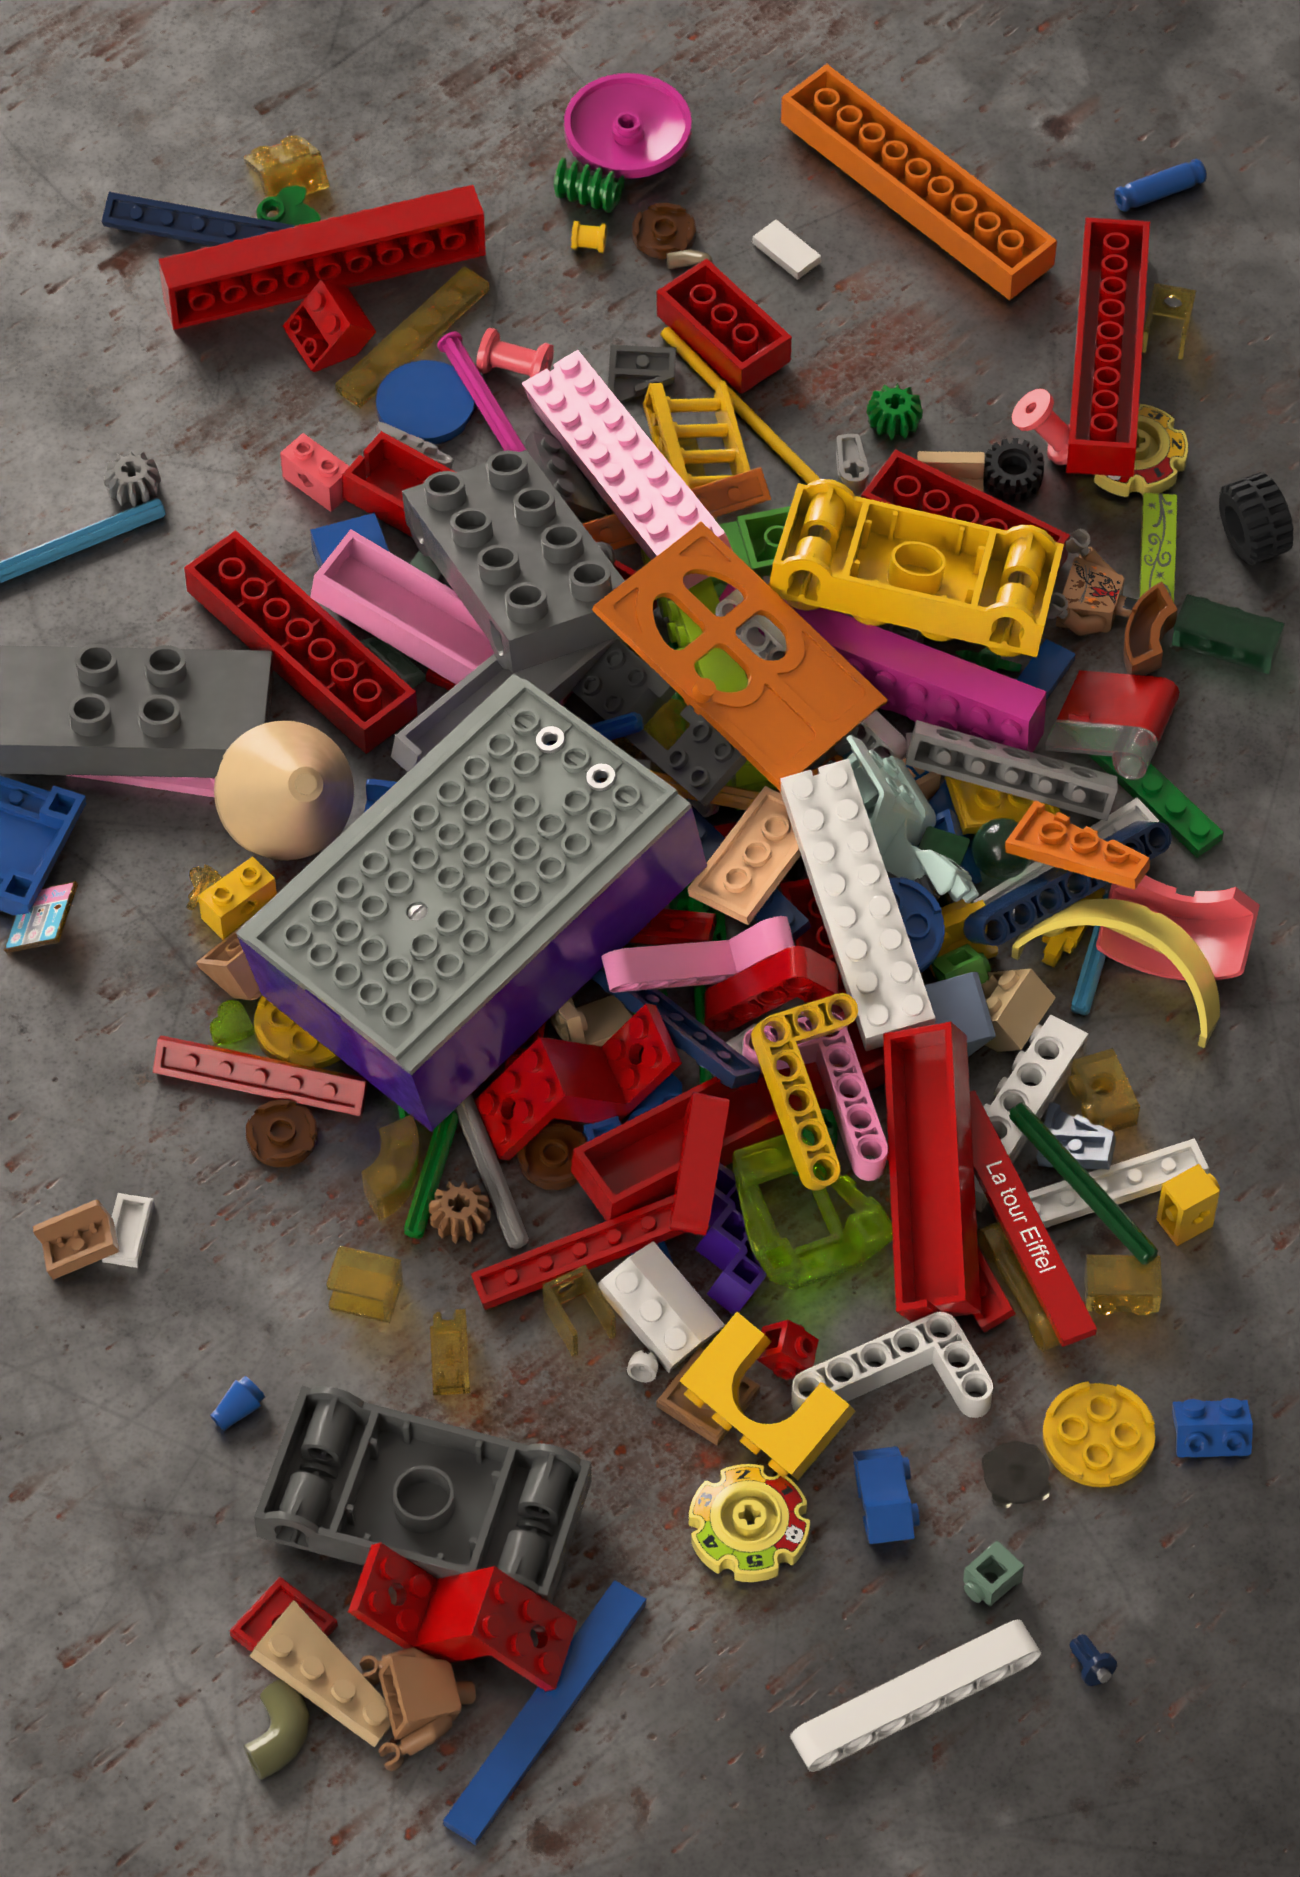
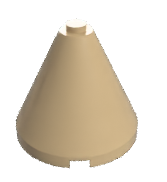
M273 721L248 730L239 736L226 750L217 776H215L214 798L223 826L239 845L249 852L252 851L271 860L288 861L311 856L323 850L337 838L351 814L354 801V782L345 755L338 745L325 733L301 722Z

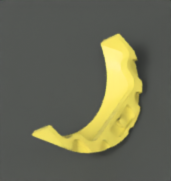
M1087 899L1077 901L1021 933L1012 945L1011 957L1018 960L1028 941L1040 935L1048 937L1057 936L1063 933L1066 927L1091 925L1107 927L1164 954L1177 967L1189 985L1197 1005L1201 1031L1198 1046L1205 1048L1220 1018L1217 984L1205 955L1195 941L1179 925L1163 914L1149 910L1146 906L1118 899Z

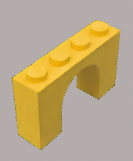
M736 1312L679 1380L688 1388L684 1395L699 1408L705 1403L712 1408L715 1413L711 1418L729 1432L734 1427L743 1434L739 1441L755 1455L760 1450L771 1458L767 1465L781 1477L790 1474L796 1480H799L856 1411L821 1381L799 1409L786 1420L774 1424H761L748 1419L743 1413L739 1402L740 1383L747 1370L771 1341L741 1314Z

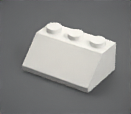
M654 1241L623 1261L600 1280L597 1290L648 1350L654 1353L659 1363L668 1373L725 1326Z

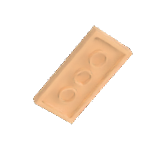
M766 786L762 789L709 859L707 867L687 888L690 897L746 925L750 924L801 855L781 793Z

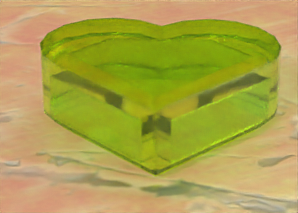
M227 1000L221 1003L217 1011L218 1017L214 1018L210 1023V1034L215 1043L227 1045L255 1035L254 1027L244 1006L237 1000Z

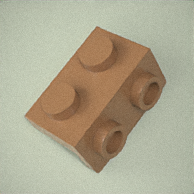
M93 1200L33 1226L34 1235L43 1247L47 1273L53 1280L119 1252L114 1220L99 1200Z

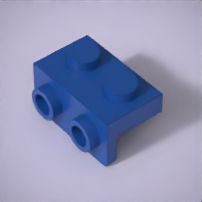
M1226 1398L1221 1401L1188 1399L1186 1401L1173 1402L1172 1416L1176 1430V1454L1178 1457L1251 1455L1253 1422L1247 1400Z

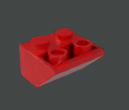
M325 280L318 282L283 324L284 330L309 369L313 372L320 371L356 356L376 333V330L348 287Z

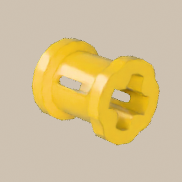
M574 221L571 250L583 247L597 249L599 253H604L607 224H601L600 227L581 225L580 221Z

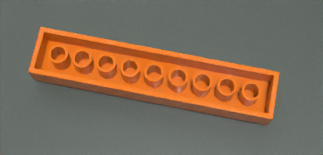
M828 64L782 96L781 123L1008 300H1011L1055 265L1057 246L1055 238Z

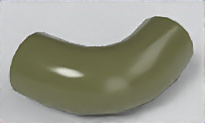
M281 1679L268 1685L260 1694V1699L270 1715L271 1723L269 1729L260 1737L244 1745L246 1756L261 1780L276 1773L292 1761L300 1751L308 1734L309 1712L304 1697Z

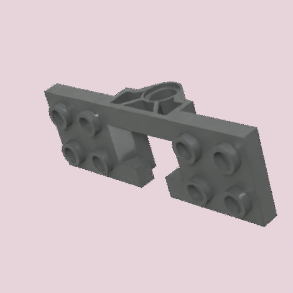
M618 639L571 690L605 720L636 712L641 714L644 726L663 704L667 703L676 693L654 669ZM687 705L679 714L690 724V727L669 750H666L643 729L640 732L624 736L705 807L747 761L701 715L698 716L691 705Z

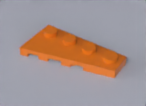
M1037 800L1033 802L1005 841L1006 853L1136 890L1150 869L1149 857L1114 839L1107 842L1099 838L1098 831L1088 826L1084 829L1070 823V817L1060 812L1054 815L1046 811L1045 805Z

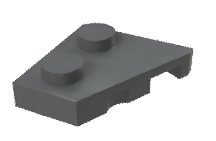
M611 345L608 388L620 403L646 394L649 383H662L663 387L673 384L675 380L676 348Z

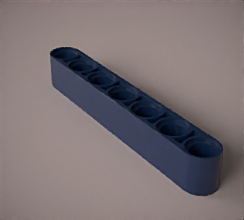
M1136 821L1103 840L1108 842L1114 839L1149 857L1151 860L1169 848L1172 834L1169 827L1164 823ZM1053 867L971 913L964 922V935L971 943L991 946L1002 945L1104 887L1109 882Z

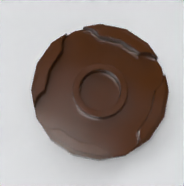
M672 203L652 204L648 206V210L643 212L641 210L635 216L632 223L633 242L647 256L666 259V253L688 250L693 246L696 239L695 220L680 205Z
M289 1099L272 1100L262 1104L254 1111L255 1114L251 1117L250 1121L248 1119L246 1124L247 1146L256 1159L269 1166L290 1167L304 1161L313 1152L318 1141L317 1122L312 1112L305 1106L303 1108L297 1105L295 1101Z
M549 1122L518 1152V1163L522 1174L531 1184L542 1189L561 1190L573 1186L578 1182L571 1172L573 1149L587 1142L586 1137L581 1132L579 1133L577 1130L572 1129V1126L567 1123Z

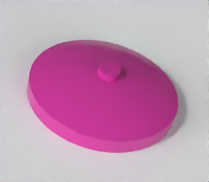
M620 73L596 79L585 85L573 96L565 111L564 134L569 150L584 166L590 164L591 170L595 172L600 167L605 176L610 171H614V178H620L622 175H624V179L641 178L667 169L683 155L690 142L692 119L685 99L671 85L648 75Z

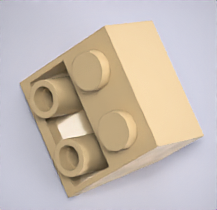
M1031 968L988 972L989 979L981 985L996 1037L985 1044V1046L997 1052L1022 1050L1056 997Z

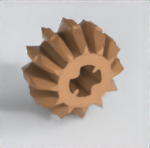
M465 1180L462 1181L460 1187H455L449 1181L446 1185L447 1191L436 1189L434 1194L435 1200L429 1203V1213H431L430 1224L433 1228H438V1234L441 1239L451 1234L452 1241L456 1244L461 1236H465L471 1242L473 1232L483 1235L485 1223H489L491 1213L488 1209L489 1199L487 1195H481V1189L478 1185L468 1189Z

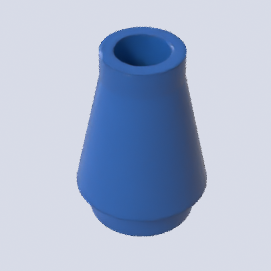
M244 1376L240 1381L235 1380L215 1411L210 1414V1417L221 1429L226 1431L230 1426L260 1408V1402L265 1398V1395L248 1377Z

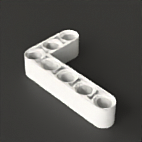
M936 1312L800 1372L795 1376L792 1383L791 1404L796 1412L808 1398L801 1395V1393L804 1391L813 1392L821 1381L848 1402L933 1364L960 1411L968 1417L978 1418L987 1414L991 1408L993 1383L956 1319L946 1312ZM942 1332L947 1334V1337L938 1338L933 1334ZM911 1347L915 1351L908 1353L901 1351L900 1348ZM875 1361L881 1363L882 1366L871 1367L867 1363ZM961 1362L965 1364V1366L958 1368L952 1366L951 1363ZM838 1376H844L849 1380L846 1382H838L834 1378ZM975 1391L981 1393L983 1396L976 1398L970 1396L968 1393Z

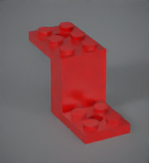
M645 1004L602 1046L539 1037L474 1102L498 1158L511 1160L553 1118L594 1124L618 1116L621 1122L682 1064V1061L656 1005ZM643 1047L644 1050H643L642 1056H641V1060H642V1061L640 1062V1061H639V1052H640L641 1048ZM515 1102L516 1105L514 1106L512 1117L511 1108L513 1103Z
M381 1542L371 1545L348 1613L404 1649L416 1648L435 1657V1659L447 1660L449 1663L491 1655L545 1691L556 1689L578 1622L495 1566L436 1579ZM390 1586L394 1588L397 1594L395 1605L391 1603V1598L388 1594ZM532 1629L535 1630L538 1636L537 1647L533 1645V1640L530 1636Z

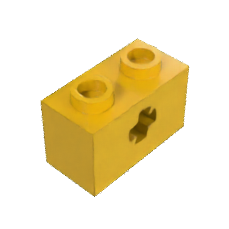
M252 856L198 895L201 919L224 940L243 923L251 919L277 894L275 878Z
M1197 1164L1162 1183L1156 1220L1176 1246L1213 1227L1220 1187L1216 1178L1211 1173L1207 1174L1201 1165Z

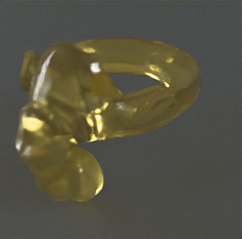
M209 865L193 867L189 872L194 889L188 895L189 902L186 906L188 910H195L199 903L198 895L205 891L210 883L215 884L223 878L218 874V871Z

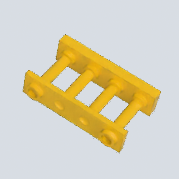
M719 381L714 398L670 399L669 396L665 395L662 383H649L643 407L653 444L690 489L750 470L734 413V397L732 394H729L726 381ZM714 411L718 424L678 425L677 422H673L671 413ZM722 437L725 449L685 451L683 447L679 446L678 438ZM729 463L732 475L692 477L690 473H687L685 464Z

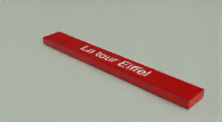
M970 1091L974 1174L1061 1346L1064 1347L1096 1335L1097 1328L976 1091Z

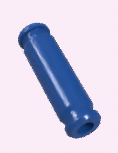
M1193 159L1190 163L1184 162L1130 182L1125 187L1119 186L1114 191L1116 204L1121 211L1126 212L1132 207L1137 208L1191 188L1196 183L1202 184L1207 178L1206 170L1199 159Z

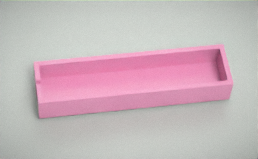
M351 529L314 575L310 598L456 685L494 654L489 639L453 589ZM573 691L563 698L559 704L563 706Z

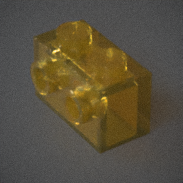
M1087 1255L1084 1269L1085 1306L1087 1310L1103 1315L1114 1312H1132L1136 1315H1148L1152 1312L1159 1313L1162 1298L1161 1256H1157L1154 1261L1143 1265L1134 1255Z

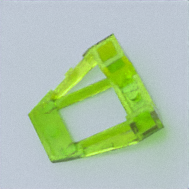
M782 1134L733 1152L734 1176L747 1237L754 1255L771 1282L792 1290L800 1289L858 1268L893 1240L892 1222L881 1204L872 1196L868 1198L855 1188L856 1182L847 1174L844 1176L840 1174L836 1182L832 1183L831 1186L856 1213L849 1215L843 1229L827 1189L811 1190L831 1236L793 1249L786 1237L781 1239L758 1186L760 1183L797 1171L785 1135ZM801 1134V1139L803 1140V1142L807 1145L813 1146V1144ZM814 1164V1175L819 1180H822L821 1176L826 1180V1169L821 1164Z

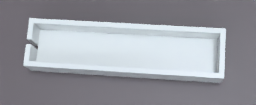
M849 759L818 767V775L813 776L812 770L780 778L781 795L846 993L854 998L858 1005V1014L855 1020L865 1051L883 1047L884 1033L934 1025L935 1015Z

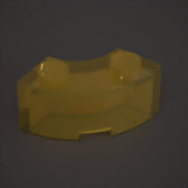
M412 1114L379 1128L381 1152L374 1163L362 1171L364 1194L379 1221L396 1212L412 1194V1188L417 1180V1176L420 1173L419 1137Z

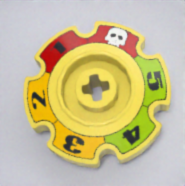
M1140 404L1134 477L1095 475L1094 483L1110 493L1123 497H1129L1131 492H1139L1143 496V493L1159 494L1168 490L1176 483L1178 471L1182 472L1186 467L1188 441L1185 432L1173 428L1175 419L1168 413L1153 406Z
M740 1464L725 1468L720 1471V1482L711 1483L705 1481L693 1497L689 1510V1526L695 1527L698 1530L692 1532V1546L700 1560L717 1574L724 1569H730L734 1572V1580L740 1582H759L772 1579L779 1575L780 1563L785 1562L794 1565L806 1548L809 1538L810 1520L801 1517V1515L807 1512L806 1498L800 1488L789 1477H781L779 1474L774 1477L765 1475L763 1465ZM747 1521H751L752 1525H747Z

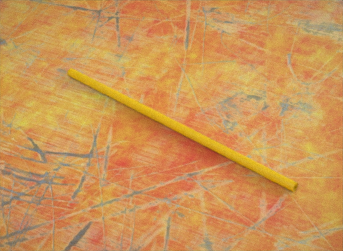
M670 327L664 328L660 336L671 347L676 348V352L716 392L719 381L723 380ZM727 385L729 394H732L734 397V411L807 484L820 480L803 460Z

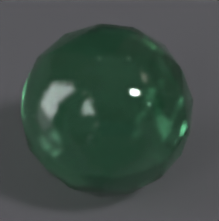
M993 819L983 824L974 835L971 848L973 860L978 869L992 879L1007 880L1014 878L1025 871L1031 863L1030 859L1005 852V841L1018 825V822L1013 819Z

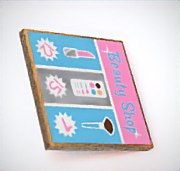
M73 881L42 888L30 912L15 915L4 951L11 953L59 943L78 883Z

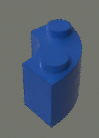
M897 1446L854 1451L853 1460L858 1497L862 1498L866 1516H863L862 1519L869 1544L915 1539L914 1526L920 1525L917 1503L911 1504L906 1480L911 1479L908 1457H902Z

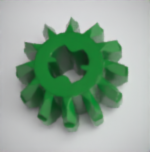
M897 383L894 388L890 389L884 384L881 392L873 391L871 400L867 404L866 413L868 414L870 428H877L878 436L885 433L889 434L892 440L895 435L899 434L905 439L908 431L916 432L918 423H920L923 416V409H921L919 395H913L911 387L902 390Z

